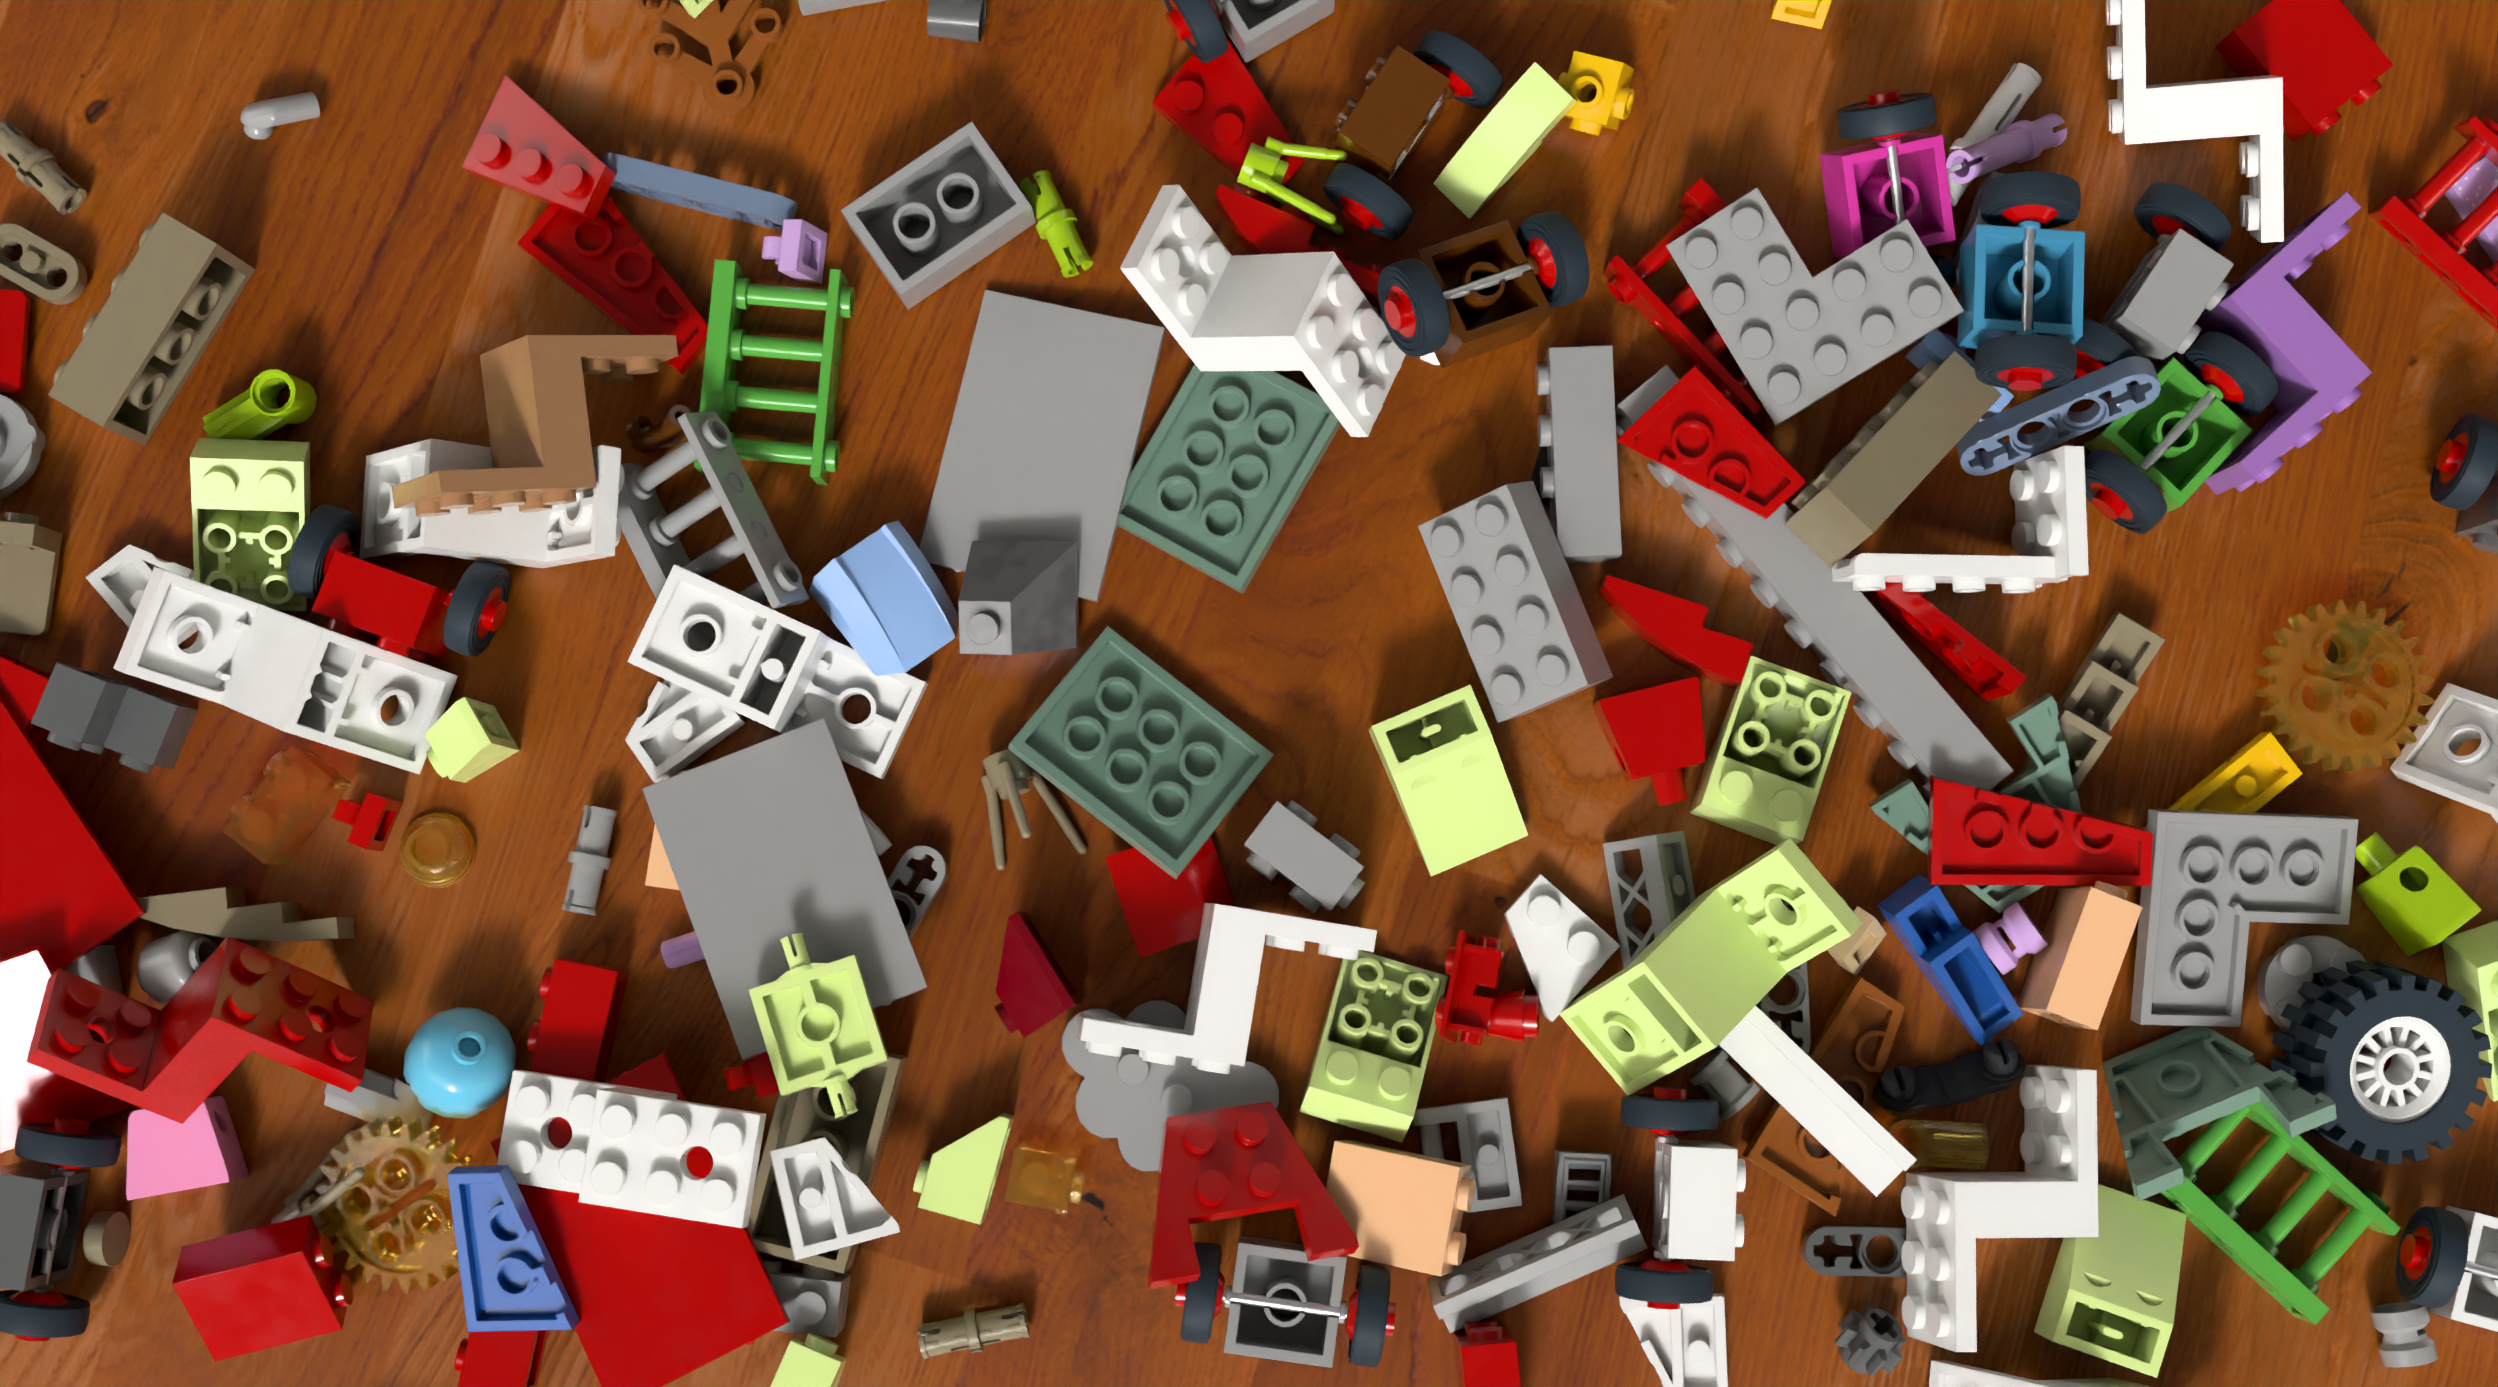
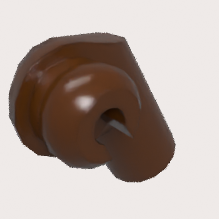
M675 405L669 410L663 421L655 427L650 418L640 416L637 422L633 419L626 425L625 434L632 440L631 446L642 453L677 445L685 436L677 418L684 413H692V411L684 405Z

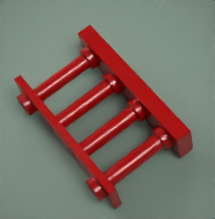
M2472 116L2462 120L2454 128L2467 142L2411 198L2406 196L2401 200L2396 196L2384 198L2368 215L2498 332V260L2489 269L2482 267L2477 271L2463 258L2468 253L2465 247L2498 216V186L2450 233L2443 232L2439 236L2424 222L2429 217L2426 212L2483 155L2498 168V124L2487 117L2479 120L2476 116Z
M1700 178L1686 191L1678 204L1683 210L1681 213L1683 219L1631 267L1616 255L1608 263L1603 275L1608 279L1606 286L1610 293L1623 305L1631 303L1690 367L1693 368L1695 366L1749 421L1762 406L1752 397L1755 391L1745 375L1737 381L1716 359L1727 348L1717 329L1701 343L1680 321L1700 302L1690 285L1688 284L1665 305L1644 283L1672 257L1666 245L1728 206Z

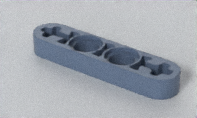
M602 153L601 160L616 173L610 186L612 189L779 231L783 230L784 219H795L798 203L785 196L616 153Z
M2141 356L2123 358L1976 423L1956 444L1962 469L1974 476H1984L1997 472L2146 407L2154 402L2161 390L2154 364L2149 359ZM2137 381L2136 385H2129L2130 382ZM2110 391L2111 396L2105 398L2104 393ZM2083 399L2095 401L2093 406L2085 411L2072 412L2068 410L2077 401ZM2027 423H2045L2035 433L2022 434L2018 432ZM2008 435L2010 441L2004 442L2003 437ZM1984 448L1985 451L1980 452L1978 449Z

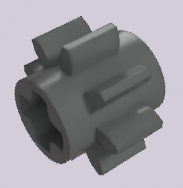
M1867 1306L1860 1315L1857 1311L1851 1309L1838 1324L1842 1332L1835 1339V1344L1839 1345V1354L1842 1360L1853 1371L1860 1374H1869V1376L1873 1377L1881 1368L1889 1374L1904 1357L1899 1350L1906 1343V1339L1902 1337V1329L1899 1322L1887 1311L1879 1308L1872 1309L1870 1306Z

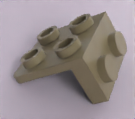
M5 512L4 521H0V632L42 636L50 628L63 534L39 526V517Z

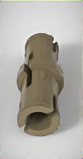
M12 121L0 122V156L16 170V177L27 187H34L62 215H66L67 212L70 214L77 210L87 197L86 190L79 186L57 165V158L49 150L35 145Z
M1024 1302L979 1313L976 1308L964 1311V1316L917 1325V1332L919 1335L921 1334L918 1337L919 1346L924 1359L965 1349H970L972 1353L981 1352L984 1350V1345L1030 1337L1029 1326L1027 1327L1029 1320Z

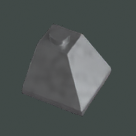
M972 541L958 600L960 654L1016 655L1079 647L1077 542Z

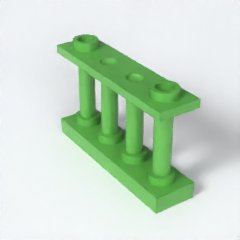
M715 259L699 412L716 411L719 419L725 423L729 431L731 412H738L740 407L816 413L813 444L736 438L734 432H730L731 443L739 459L811 465L810 477L817 485L828 486L830 472H837L839 467L840 443L833 440L842 340L845 318L853 317L855 306V289L852 286H848V281L841 270L830 269L828 290L751 284L750 278H745L744 271L736 261ZM750 305L826 311L823 341L746 335L745 329H740L742 309L748 310ZM745 356L821 362L818 392L741 386L740 381L735 380L736 361H743ZM698 459L694 461V468L706 476Z
M2256 1102L2230 1115L2211 1121L2179 1158H2175L2182 1166L2184 1183L2160 1192L2179 1212L2187 1214L2186 1218L2295 1318L2314 1325L2330 1310L2328 1306L2315 1296L2320 1290L2317 1284L2364 1230L2369 1227L2372 1231L2395 1236L2401 1229L2386 1215L2391 1209L2385 1201L2367 1188H2363L2360 1191L2300 1135L2291 1138L2261 1102ZM2247 1116L2269 1138L2218 1196L2212 1193L2207 1197L2194 1185L2198 1179L2195 1173ZM2288 1153L2310 1175L2259 1232L2252 1230L2248 1234L2234 1221L2239 1216L2235 1210L2281 1158ZM2328 1190L2350 1212L2299 1270L2293 1267L2288 1271L2275 1259L2279 1253L2276 1247Z

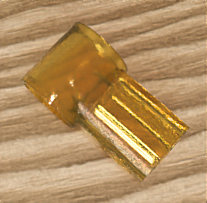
M1895 1116L1887 1117L1879 1122L1892 1136L1897 1130L1907 1127L1912 1133L1913 1144L1909 1153L1917 1160L1909 1168L1921 1166L1974 1170L1985 1169V1163L1989 1157V1137L1986 1131V1124L1983 1122L1914 1119Z

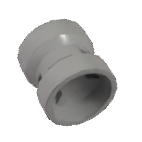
M2401 1301L2379 1305L2370 1309L2373 1327L2383 1333L2382 1343L2378 1347L2383 1366L2393 1368L2412 1367L2428 1364L2438 1359L2435 1341L2428 1337L2427 1331L2423 1329L2430 1321L2426 1306L2410 1301Z

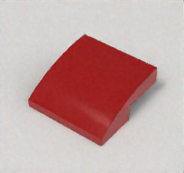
M1211 836L1176 880L1134 847L1105 857L1139 958L1198 939L1204 903L1236 907Z

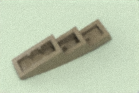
M2118 610L2114 612L2057 703L2059 712L2057 716L2062 738L2066 742L2070 759L2068 764L2074 790L2078 789L2111 740L2112 735L2109 732L2138 691L2139 687L2136 683L2165 642L2162 636ZM2029 755L2017 776L2034 766Z
M223 887L137 898L147 912L140 918L170 928L222 938L229 936L234 939L277 942L356 938L354 917H332L301 921L299 903L277 902L246 906L245 888Z

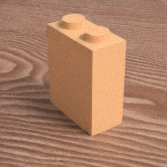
M2096 881L2095 886L2059 889L2043 931V936L2049 945L2034 955L2017 1002L2019 1008L2065 1027L2098 1030L2142 906L2126 901L2127 891L2100 881Z
M1349 1139L1334 1141L1326 1190L1357 1237L1359 1244L1354 1254L1346 1256L1440 1277L1452 1273L1454 1265L1460 1266L1466 1248V1234L1460 1232L1463 1211H1470L1475 1196L1476 1181L1469 1178L1471 1165Z

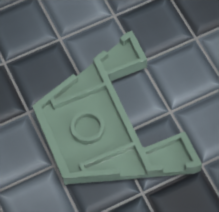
M2047 693L2006 718L2033 761L2034 766L1994 791L2082 813L2068 764L2070 759L2066 742L2062 738L2058 721L2057 703L2053 696ZM1908 778L1869 802L1868 805L1877 816L1928 855L1929 807L1914 783ZM1965 885L1998 913L2043 887L2031 885Z
M2189 1026L2102 1063L2134 1196L2138 1201L2184 1183L2182 1166L2163 1144V1141L2180 1136L2189 1130L2220 1117L2230 1115L2256 1102H2261L2291 1138L2337 1119L2336 1105L2330 1097L2321 1092L2314 1096L2298 1087L2297 1078L2281 1069L2272 1072L2255 1062L2254 1053L2207 1026Z

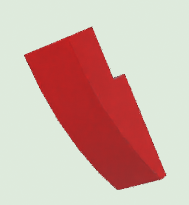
M1606 575L1600 581L1597 590L1599 595L1613 612L1643 641L1671 661L1701 677L1729 688L1741 684L1753 643L1702 627L1708 610L1707 606Z

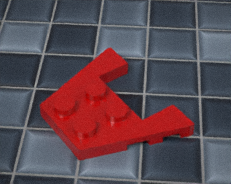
M1271 1101L1166 1118L1163 1125L1157 1182L1156 1214L1152 1229L1151 1261L1147 1276L1149 1289L1198 1280L1201 1272L1190 1224L1292 1207L1295 1210L1307 1261L1354 1254L1359 1247L1357 1237Z

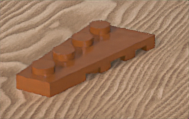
M1855 976L1810 1046L1808 1056L1870 1114L1874 1102L1871 1099L1879 1074L1885 1069L1905 1006L1863 978ZM1776 1100L1741 1156L1836 1217L1842 1199L1839 1197L1846 1173H1850V1171Z

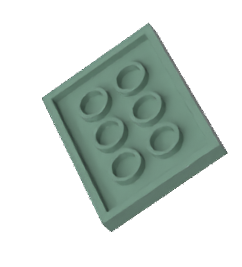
M1194 364L1130 474L1118 527L1244 594L1341 423L1319 394L1275 371H1200Z
M1109 626L1104 629L1009 743L1008 747L1016 756L1175 880L1274 755Z

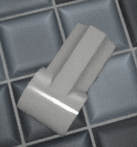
M364 1068L363 1081L352 1092L327 1083L324 1091L325 1106L376 1124V1129L379 1132L408 1143L423 1144L434 1116V1112L425 1109L417 1101L418 1096L412 1091L410 1084H407L404 1077H396L394 1079Z

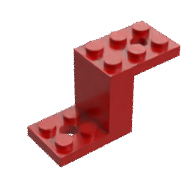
M227 936L161 1010L58 968L47 981L26 1062L183 1124L251 1051L348 1092H352L363 1081L374 1000ZM311 1020H313L320 1026L322 1032H319L313 1028ZM89 1029L99 1033L105 1043L92 1039Z

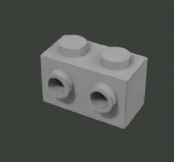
M761 1257L790 1319L789 1323L773 1331L799 1334L812 1333L817 1336L836 1337L845 1328L851 1274L835 1273V1271L805 1263L803 1269L782 1267L783 1260Z

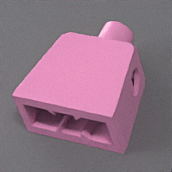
M222 1096L207 1098L183 1124L146 1109L130 1112L127 1141V1201L227 1183L249 1177L240 1144L226 1102Z

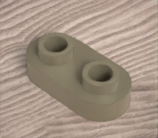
M6 223L0 225V275L53 304H68L81 296L87 284V272L80 260L17 224ZM22 246L23 254L21 258L12 262V252ZM66 271V282L62 286L56 287V277L61 272Z

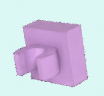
M784 219L782 237H764L762 258L776 259L775 265L778 266V271L803 284H822L828 233L803 219Z

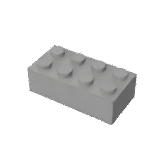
M1533 481L1506 484L1418 526L1498 723L1525 715L1613 677Z

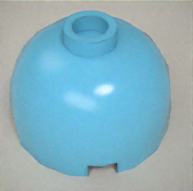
M455 1007L435 1014L417 1029L405 1052L403 1074L407 1084H410L412 1091L418 1096L417 1101L425 1109L443 1117L469 1118L496 1104L504 1096L511 1083L512 1072L515 1070L516 1048L509 1030L495 1016L478 1008Z

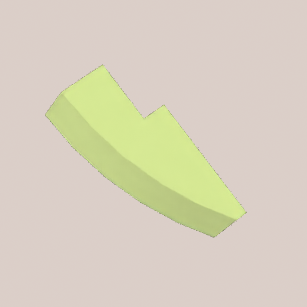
M1534 62L1466 140L1433 184L1469 219H1472L1543 143L1541 140L1577 101L1539 64Z

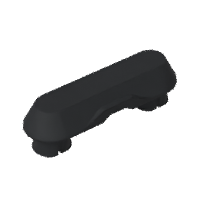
M2000 1038L1997 1043L1993 1040L1988 1041L1984 1045L1983 1050L1956 1056L1949 1062L1935 1066L1925 1064L1909 1068L1905 1065H1896L1893 1070L1891 1067L1885 1068L1881 1072L1880 1079L1877 1081L1873 1092L1875 1100L1888 1114L1895 1117H1904L1934 1108L1954 1106L1973 1101L1981 1096L2007 1090L2024 1075L2026 1064L2024 1058L2019 1053L2018 1045L2010 1039Z

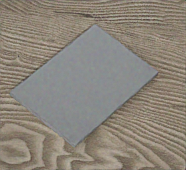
M985 290L919 548L928 563L950 568L955 572H965L971 544L974 540L1076 541L1078 552V598L1099 602L1166 333L1165 327L1136 322L1125 317L1117 318L1032 300L1026 296L1018 297Z
M825 718L789 732L784 731L779 736L691 770L681 771L678 775L642 788L742 1060L745 1061L767 1052L749 989L776 981L786 971L790 970L782 943L780 942V939L786 936L791 938L797 956L792 934L803 933V939L811 963H830L851 955L857 956L873 1009L880 1006H888L895 1000L928 988Z

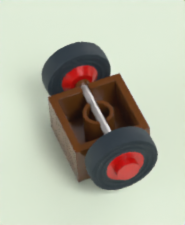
M1429 31L1422 38L1413 55L1398 45L1388 59L1380 55L1364 79L1367 87L1360 100L1357 102L1352 98L1349 99L1334 123L1338 127L1333 137V141L1337 143L1336 150L1345 151L1347 158L1344 161L1335 160L1338 165L1333 168L1326 178L1323 191L1352 224L1387 239H1399L1410 225L1414 216L1410 206L1391 187L1442 114L1446 99L1450 100L1453 97L1471 107L1486 109L1494 102L1504 85L1503 77L1498 69L1478 49L1443 31Z
M1546 211L1529 217L1521 223L1517 238L1507 219L1419 249L1411 259H1404L1385 267L1378 279L1379 307L1391 338L1402 352L1411 357L1424 356L1434 352L1441 367L1445 368L1531 337L1552 313L1551 308L1565 306L1584 296L1589 284V262L1581 236L1573 223L1562 213Z

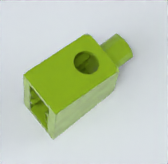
M2374 832L2356 845L2355 858L2370 874V876L2355 887L2356 892L2407 957L2439 944L2482 911L2433 859L2417 845L2397 855L2377 832Z

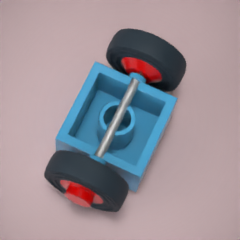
M2040 171L2016 172L1995 177L1982 186L1980 214L1982 220L1990 225L1976 224L1960 246L1959 303L1964 312L1958 315L1957 348L1977 349L1975 354L1976 378L1984 384L2018 391H2031L2068 383L2075 377L2077 353L2074 344L2083 336L2085 232L2051 229L2066 225L2074 221L2079 215L2081 207L2080 186L2076 180L2068 176Z

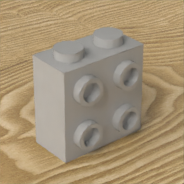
M1291 800L1287 807L1276 801L1244 843V848L1251 853L1246 862L1270 881L1278 873L1294 885L1289 895L1312 913H1315L1320 906L1327 911H1331L1336 904L1346 909L1365 884L1364 881L1357 877L1364 868L1355 860L1361 852L1337 833H1334L1330 840L1312 828L1318 819L1295 801Z

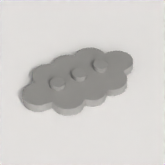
M1151 1000L1140 1004L1126 1019L1102 1008H1091L1081 1012L1083 1014L1183 1030L1186 1014L1177 1005L1165 1000ZM1078 1014L1068 1022L1062 1035V1051L1067 1063L1085 1078L1076 1094L1075 1110L1080 1123L1090 1133L1101 1138H1118L1123 1158L1131 1167L1140 1171L1159 1170L1163 1125L1167 1117L1271 1101L1276 1109L1279 1104V1089L1274 1076L1264 1066L1253 1061H1245V1066L1230 1064L1229 1074L1196 1069L1197 1066L1191 1065L1192 1058L1176 1056L1175 1065H1165L1143 1061L1141 1057H1138L1139 1050L1122 1047L1120 1057L1091 1053L1085 1048L1086 1041L1079 1040L1075 1035Z

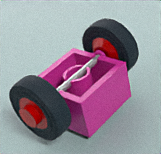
M1888 89L1867 94V101L1854 103L1837 111V122L1841 138H1870L1875 142L1819 153L1833 257L1841 259L1847 257L1908 219L1924 247L1956 240L1943 135L1921 132L1907 134L1909 131L1920 129L1936 122V106L1933 94L1909 93L1900 95V89ZM1930 256L1950 289H1953L1957 283L1956 267L1953 258L1949 256Z

